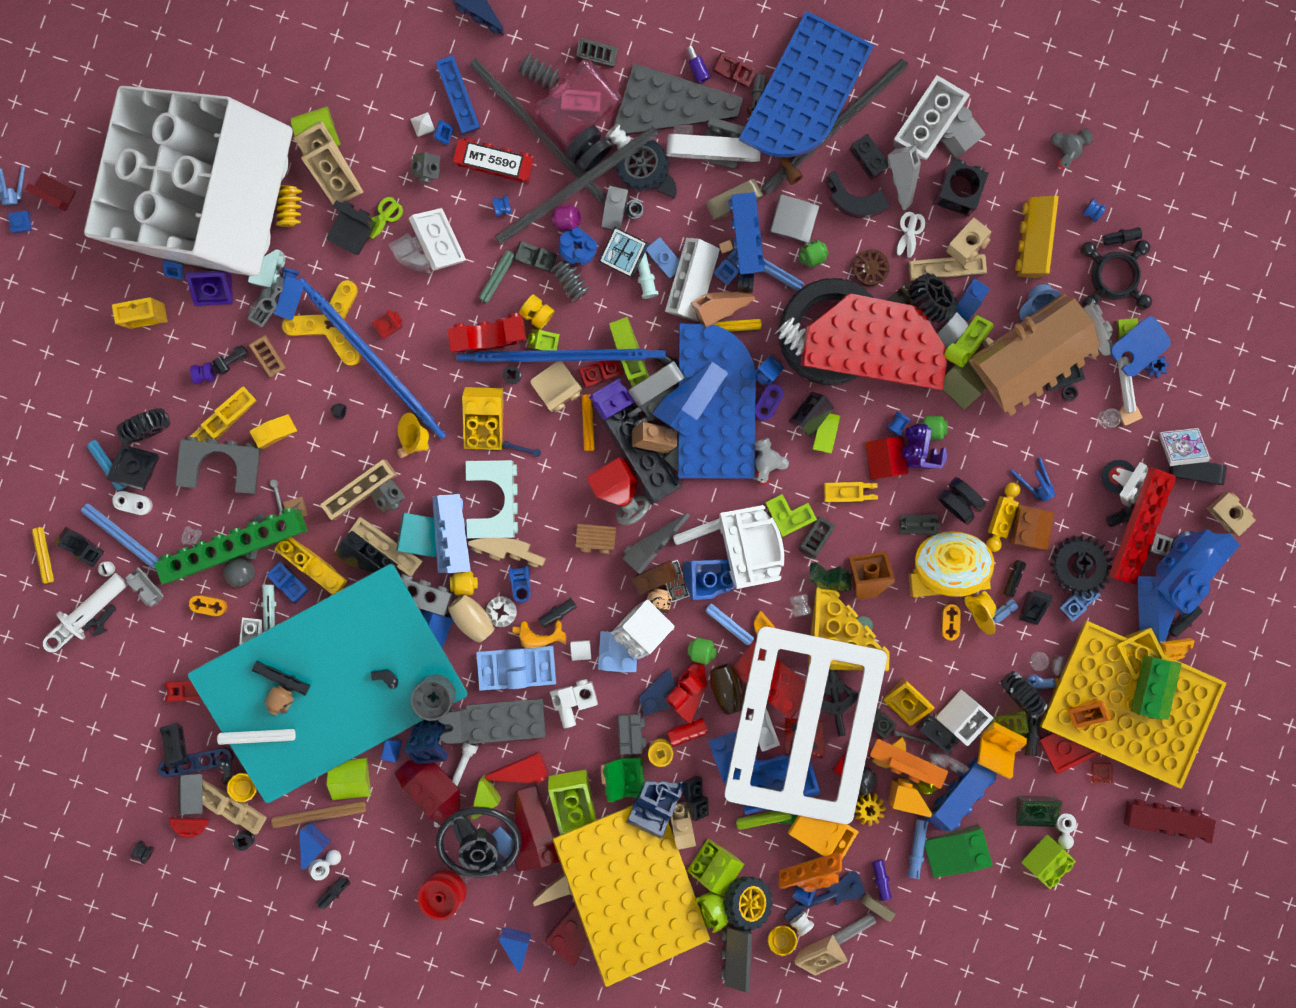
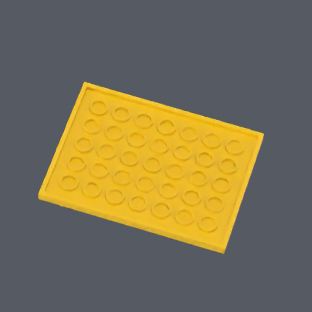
M1085 620L1040 727L1182 789L1227 683L1182 663L1169 720L1138 715L1131 711L1138 678H1132L1116 646L1118 642L1124 641L1127 638ZM1132 641L1124 645L1128 653L1127 657H1130L1134 665L1133 669L1139 671L1142 661L1136 660L1133 657L1132 651L1135 647L1143 645ZM1140 648L1137 651V656L1140 659L1146 654V649ZM1148 648L1150 650V656L1154 657L1153 655H1156L1159 657L1156 651ZM1165 656L1167 660L1179 662L1168 656ZM1092 699L1103 701L1110 717L1109 721L1079 728L1074 727L1068 713L1069 709Z
M633 805L552 838L601 978L606 987L710 940L679 850H677L669 822L663 837L659 839L626 823Z

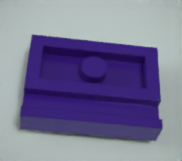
M620 378L589 396L603 420L608 419L635 402L626 387L620 383Z

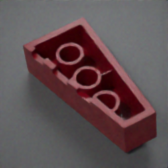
M1134 799V802L1127 801L1124 824L1131 828L1151 832L1159 830L1160 833L1171 836L1178 833L1179 836L1195 840L1196 836L1204 840V842L1211 844L1216 820L1204 815L1203 811L1191 808V811H1185L1184 807L1172 805V808H1167L1165 804L1153 802V805H1150L1140 799Z

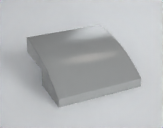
M779 195L769 232L808 243L819 206L793 197Z

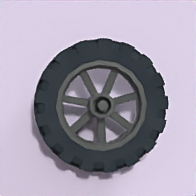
M652 139V141L648 140V143H644V146L642 144V147H638L637 151H632L633 154H628L627 158H622L623 161L616 165L619 176L631 189L649 191L653 187H658L659 183L665 180V174H668L669 160L662 146ZM646 153L652 154L650 157H648V158L645 160V154H646ZM634 159L636 161V164L630 165L631 161ZM653 159H656L655 165L648 164ZM638 168L635 175L630 172V170ZM649 168L653 169V171L648 174L647 171L649 170ZM641 171L645 173V176L639 177Z

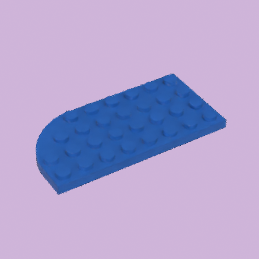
M806 11L738 141L764 154L775 157H793L815 149L829 135L874 45Z
M679 324L678 368L684 378L678 382V387L711 362H714L728 372V374L688 435L685 437L678 433V478H755L756 373L752 357L745 345L735 335L719 326L710 325L706 328L704 324Z

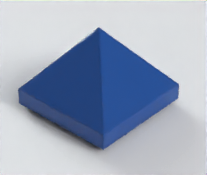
M439 120L433 138L445 145H449L454 127Z
M163 260L164 276L183 280L182 264Z

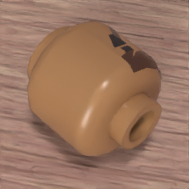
M282 685L272 687L264 700L265 705L268 707L267 711L276 716L278 713H287L294 701L293 692L285 689Z

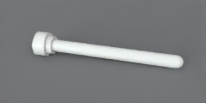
M465 741L462 745L463 755L452 778V781L457 786L470 756L472 757L473 754H476L479 747L477 744H468V741ZM434 821V827L439 828L440 825Z

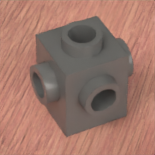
M426 152L413 154L411 177L419 179L421 183H430L431 180H437L440 173V156Z
M392 479L377 487L370 494L377 507L383 513L388 510L393 512L401 506L400 502L405 498Z

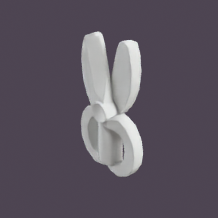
M907 212L900 220V228L905 234L899 240L896 252L900 256L907 245V257L911 258L916 247L915 235L920 234L925 228V218L921 214L915 215L912 212ZM910 216L909 224L906 228L904 225L905 219ZM919 219L921 223L920 228L915 231L916 223Z

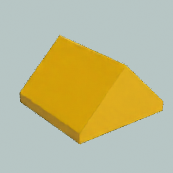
M1152 628L1128 634L1125 636L1126 640L1116 644L1133 679L1139 677L1140 670L1136 671V669H1133L1134 665L1130 657H1127L1128 653L1124 645L1132 641L1143 645L1135 647L1132 651L1133 657L1136 660L1143 661V658L1140 659L1137 656V651L1140 648L1146 649L1145 655L1150 656V650L1148 649L1150 648L1159 655V657L1153 655L1154 657L1166 659Z
M903 678L883 698V701L909 726L916 723L935 708Z

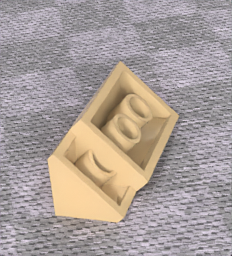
M317 121L294 137V140L305 154L301 159L333 205L336 200L343 203L344 200L347 201L363 193L362 188L323 122Z

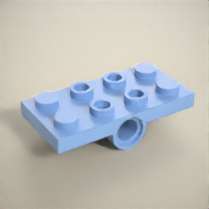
M553 645L538 648L476 652L479 691L505 688L519 689L530 686L557 684Z

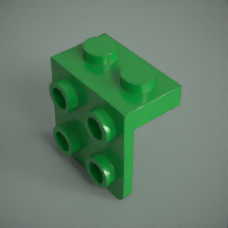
M621 757L604 765L605 795L608 802H614L624 797L638 796L645 783L642 757Z

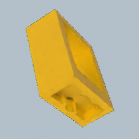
M151 297L112 304L115 324L128 329L168 322L165 304Z

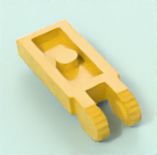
M863 482L824 483V502L877 500L878 495H863V488L875 489L878 486L877 483Z

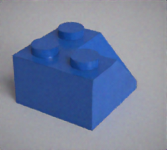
M737 730L708 741L723 783L727 782ZM756 757L752 773L760 770ZM735 767L733 779L739 778L741 769Z

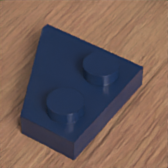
M670 668L639 696L644 716L671 708L665 700L667 695L675 688Z

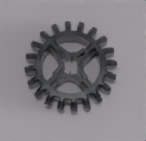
M926 273L917 277L910 285V298L914 301L912 304L918 307L917 310L922 309L921 315H925L927 320L931 319L933 323H941L950 319L957 311V303L955 302L957 299L953 296L954 292L950 290V286H947L945 281H942L939 276L936 277L935 274Z
M162 408L144 411L121 422L116 429L117 435L124 444H133L149 439L170 426L169 416Z
M1012 671L1008 673L1001 681V685L1009 696L1030 717L1036 719L1047 710L1048 707L1043 698L1018 672Z

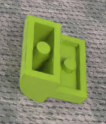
M328 106L291 118L295 136L317 121H321L336 146L341 145Z

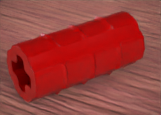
M700 718L695 721L693 720L691 723L675 727L667 731L672 747L706 735L708 730L704 719Z

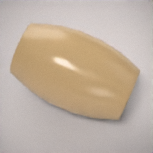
M462 595L448 607L449 613L457 627L472 640L480 643L494 631L490 617L472 598Z

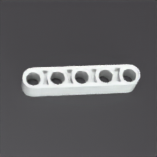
M684 134L667 135L666 155L670 157L758 162L760 161L761 152L738 141L739 138Z

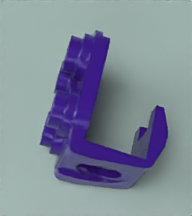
M916 424L908 427L905 431L908 446H904L902 457L907 460V467L937 469L943 468L946 463V448H941L940 454L937 453V449H932L930 462H925L931 436V428L927 424Z

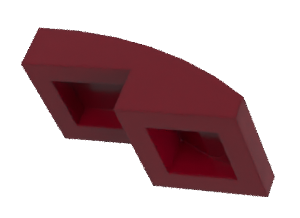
M723 52L720 53L712 69L715 73L747 88L750 86L757 71L743 61L738 62Z

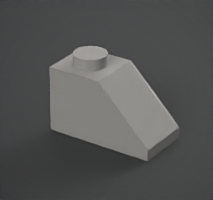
M609 186L602 228L613 230L614 227L621 229L628 190Z

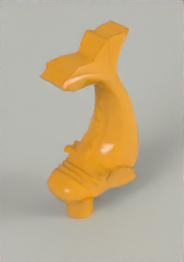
M559 620L555 624L554 633L550 636L535 635L528 628L526 621L521 622L520 627H513V634H520L521 646L525 648H538L554 641L566 644V633L562 631V624Z

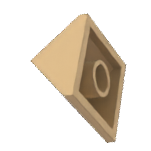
M831 935L801 948L794 962L795 965L811 974L818 975L847 962V958L835 937Z

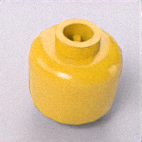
M471 571L455 572L450 577L451 592H454L456 596L473 595L474 589H478V578L474 577Z

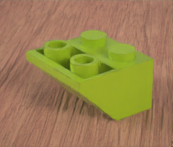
M1046 835L1021 863L1051 889L1060 882L1061 877L1073 868L1076 861L1049 835Z
M707 839L687 871L711 892L725 896V892L729 889L728 886L734 882L744 863L723 847Z

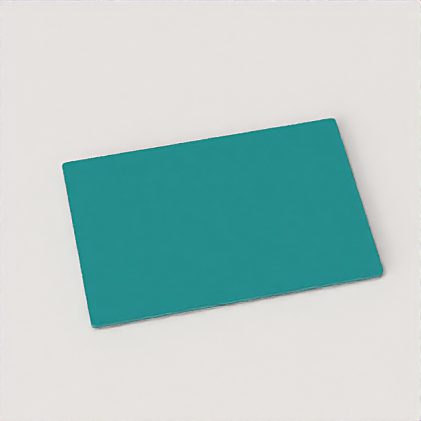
M388 564L188 674L190 681L222 733L295 730L296 738L293 741L230 744L266 803L280 798L423 721L424 719L415 714L411 706V695L414 688L424 677L434 674L447 677L455 688L456 698L454 703L465 698L468 694L393 564ZM258 660L310 684L307 695L304 696L291 690L294 701L287 713H278L277 716L267 711L268 707L265 705L264 700L272 687H278L281 684L252 672L254 664ZM390 670L399 680L397 688L390 689L383 680L372 681L371 671ZM436 692L431 694L434 697L433 699H437Z

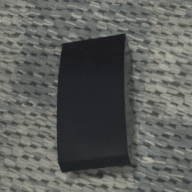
M695 776L683 781L684 796L692 820L697 821L708 816V797L703 796L702 778Z

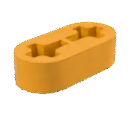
M196 595L189 601L190 609L196 613L221 616L227 611L226 602L219 598ZM200 599V602L205 603L206 607L201 606L197 609L198 606L195 605V601ZM219 603L222 610L216 612L215 608L210 607V605H217Z
M954 604L945 605L942 609L941 634L950 641L957 639L960 634L961 612L959 607ZM950 607L956 611V614L952 615V621H950V615L946 614ZM950 623H952V629L955 630L951 637L946 633V630L950 628Z

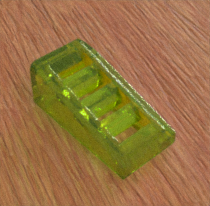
M1025 712L993 716L994 718L988 724L989 727L993 721H997V724L1001 725V720H1005L1007 729L1017 734L1029 733ZM1012 719L1014 729H1010L1008 720ZM1016 719H1020L1022 728H1018Z

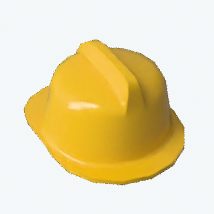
M404 414L398 424V437L404 452L411 454L428 450L429 433L427 429L419 425L414 414Z
M982 591L974 597L966 596L964 599L965 604L979 628L986 634L993 635L996 631L993 621L996 612L994 601L986 591Z

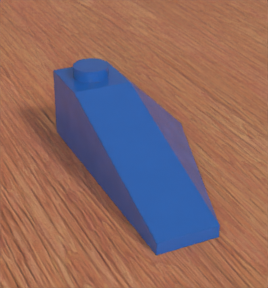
M711 362L684 384L664 397L653 412V415L686 437L728 372L714 362Z
M728 559L683 561V579L691 600L712 599L717 595L736 588L729 573L731 569Z
M1138 576L1139 629L1152 628L1160 644V642L1166 641L1176 609L1157 589V576Z

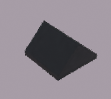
M811 392L788 422L809 437H812L834 409V406L826 396Z

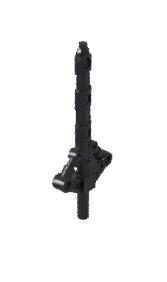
M829 669L823 698L825 694L831 695L832 702L822 700L821 709L835 715L838 737L846 735L842 713L857 702L859 693L847 687L843 680H839L838 670ZM844 691L848 696L840 701L839 693Z

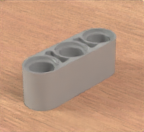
M673 361L629 389L628 392L639 407L682 380L684 376Z

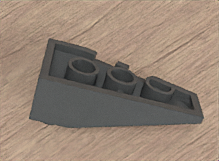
M688 513L684 514L635 543L633 547L629 544L623 551L625 555L623 559L635 571L641 574L690 515Z

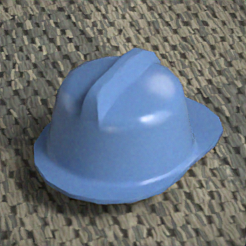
M1047 282L1033 287L1028 293V301L1020 309L1019 316L1021 320L1024 321L1025 317H1030L1059 297L1061 293L1058 290L1052 289Z

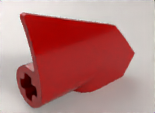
M692 663L679 677L677 686L665 698L666 702L687 723L692 722L707 686L704 664Z

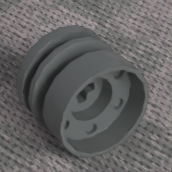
M434 674L424 677L414 688L411 695V706L415 714L428 721L444 717L455 701V688L452 682L445 676ZM433 692H436L437 699H433L434 697L431 695Z

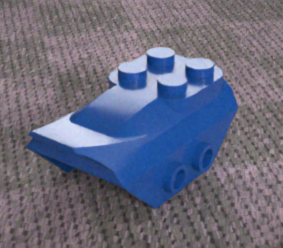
M1208 529L1182 537L1157 565V589L1179 613H1191L1209 594V583L1241 545L1230 533L1216 534Z

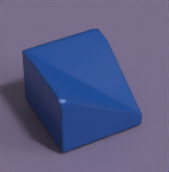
M391 738L387 739L384 742L382 760L396 762L399 759L402 741Z

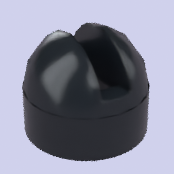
M1072 385L1066 386L1062 390V398L1067 402L1074 401L1078 396L1077 388Z
M338 403L331 407L332 416L340 420L345 417L347 412L346 405Z

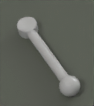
M271 480L270 485L274 488L280 511L279 515H282L281 511H283L277 488L278 481Z

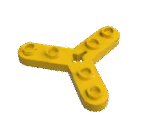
M349 280L342 281L329 303L343 319H345L357 296L358 288L356 284ZM324 314L294 316L293 320L285 318L282 322L283 331L290 336L326 335L346 365L355 366L361 360L359 352L336 327L327 329L326 321L329 320Z

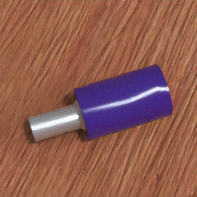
M693 46L687 47V52L691 58L688 63L697 83L706 82L711 77L702 57H697Z

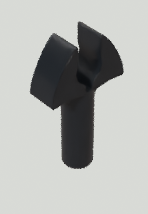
M110 605L98 619L92 618L86 623L85 631H89L93 625H97V630L91 636L107 632L104 628V623L116 611V607Z

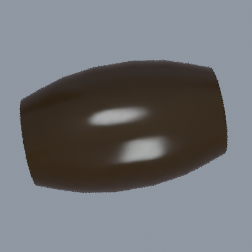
M723 664L711 669L710 684L718 706L726 715L741 711L745 692L741 679L731 664Z

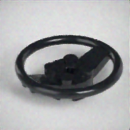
M469 807L453 813L441 824L436 835V849L442 862L458 874L475 878L497 876L500 872L506 871L517 859L522 844L521 834L515 822L503 812L489 807ZM476 814L488 815L501 820L508 826L513 835L514 845L511 854L505 861L498 855V842L496 838L484 828L476 829L467 816ZM451 825L459 842V861L464 867L453 862L444 849V836Z

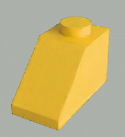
M289 414L265 422L250 430L258 448L265 449L297 432Z

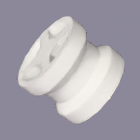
M805 912L796 915L790 921V925L797 929L799 936L805 935L814 926V923L807 919Z

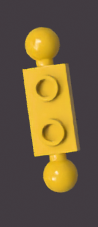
M1011 482L1005 486L1006 497L999 496L988 529V533L993 534V537L989 538L986 542L991 552H997L1001 549L1002 542L1000 537L1007 539L1019 504V502L1013 500L1020 493V487L1016 483Z

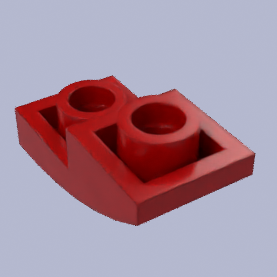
M618 360L599 361L578 370L584 388L623 374Z

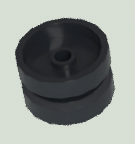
M594 124L583 130L564 151V155L570 161L577 160L576 168L582 174L598 165L613 148V144L606 137L600 139L602 132Z
M954 477L948 484L951 491L943 489L936 497L951 514L964 524L969 525L975 518L973 511L981 512L987 504L971 486L960 478Z

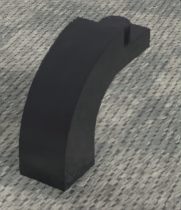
M836 171L828 174L827 187L830 191H834L830 195L829 200L842 213L854 218H870L885 212L890 207L881 190L867 197H855L847 192Z

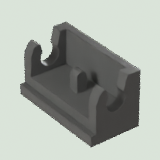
M202 774L178 775V814L203 813Z

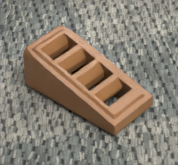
M266 334L249 344V347L269 378L286 368ZM265 342L266 346L262 347L259 350L256 348L257 346ZM267 349H270L271 352L264 355L263 357L261 356L262 352L266 351ZM271 356L275 357V359L271 360L268 363H265L264 361ZM276 362L279 363V365L273 368L272 370L268 368Z

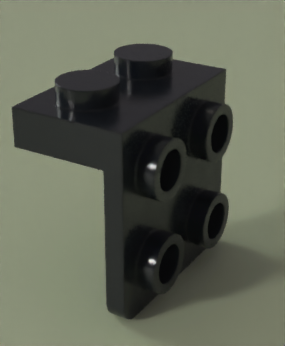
M336 200L333 207L339 211V214L327 235V240L355 255H359L376 222L369 217L371 214L365 210L360 209L357 211L353 209L354 205L345 200L341 203Z

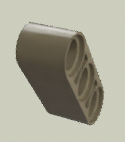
M751 179L710 199L705 204L713 220L716 221L733 213L729 208V199H732V195L756 192V200H759L763 197V194L756 180Z

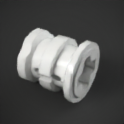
M620 124L613 126L605 135L607 139H611L613 145H617L618 150L631 140L630 136L625 135L626 132L619 129Z

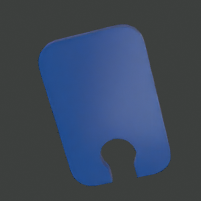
M1150 316L1144 318L1111 346L1110 353L1115 361L1119 360L1124 352L1128 351L1131 353V363L1124 365L1121 369L1125 375L1132 377L1170 347L1171 340L1157 319Z

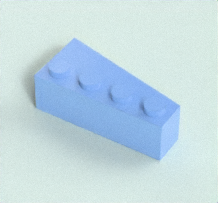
M460 494L432 496L438 573L471 571L464 528L465 523L462 514L463 500L460 498Z

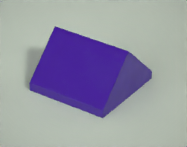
M226 271L186 273L194 306L233 304L232 275Z

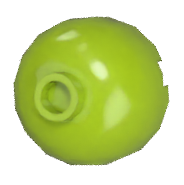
M708 892L696 898L695 901L700 904V912L705 925L709 929L713 927L712 932L715 933L724 928L729 921L724 911L725 905H723V901L725 898L719 894Z

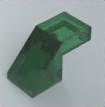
M817 562L810 564L809 580L820 589L851 591V574L841 566L827 571Z

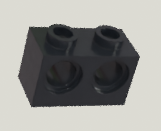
M868 133L851 145L850 152L870 180L876 178L889 167L888 161Z

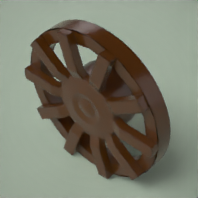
M866 250L855 259L853 272L857 280L862 284L868 286L878 285L886 279L889 273V262L880 251ZM868 253V261L863 257L864 254ZM871 253L876 254L874 260H872ZM881 256L883 260L877 262L878 257ZM861 259L865 264H857V262ZM885 262L886 268L879 267L880 264ZM856 267H862L863 270L860 271V272H857V268H856ZM883 270L886 272L884 276H882L878 271ZM866 274L864 280L859 275ZM875 274L881 278L879 281L875 280ZM869 276H872V282H867Z

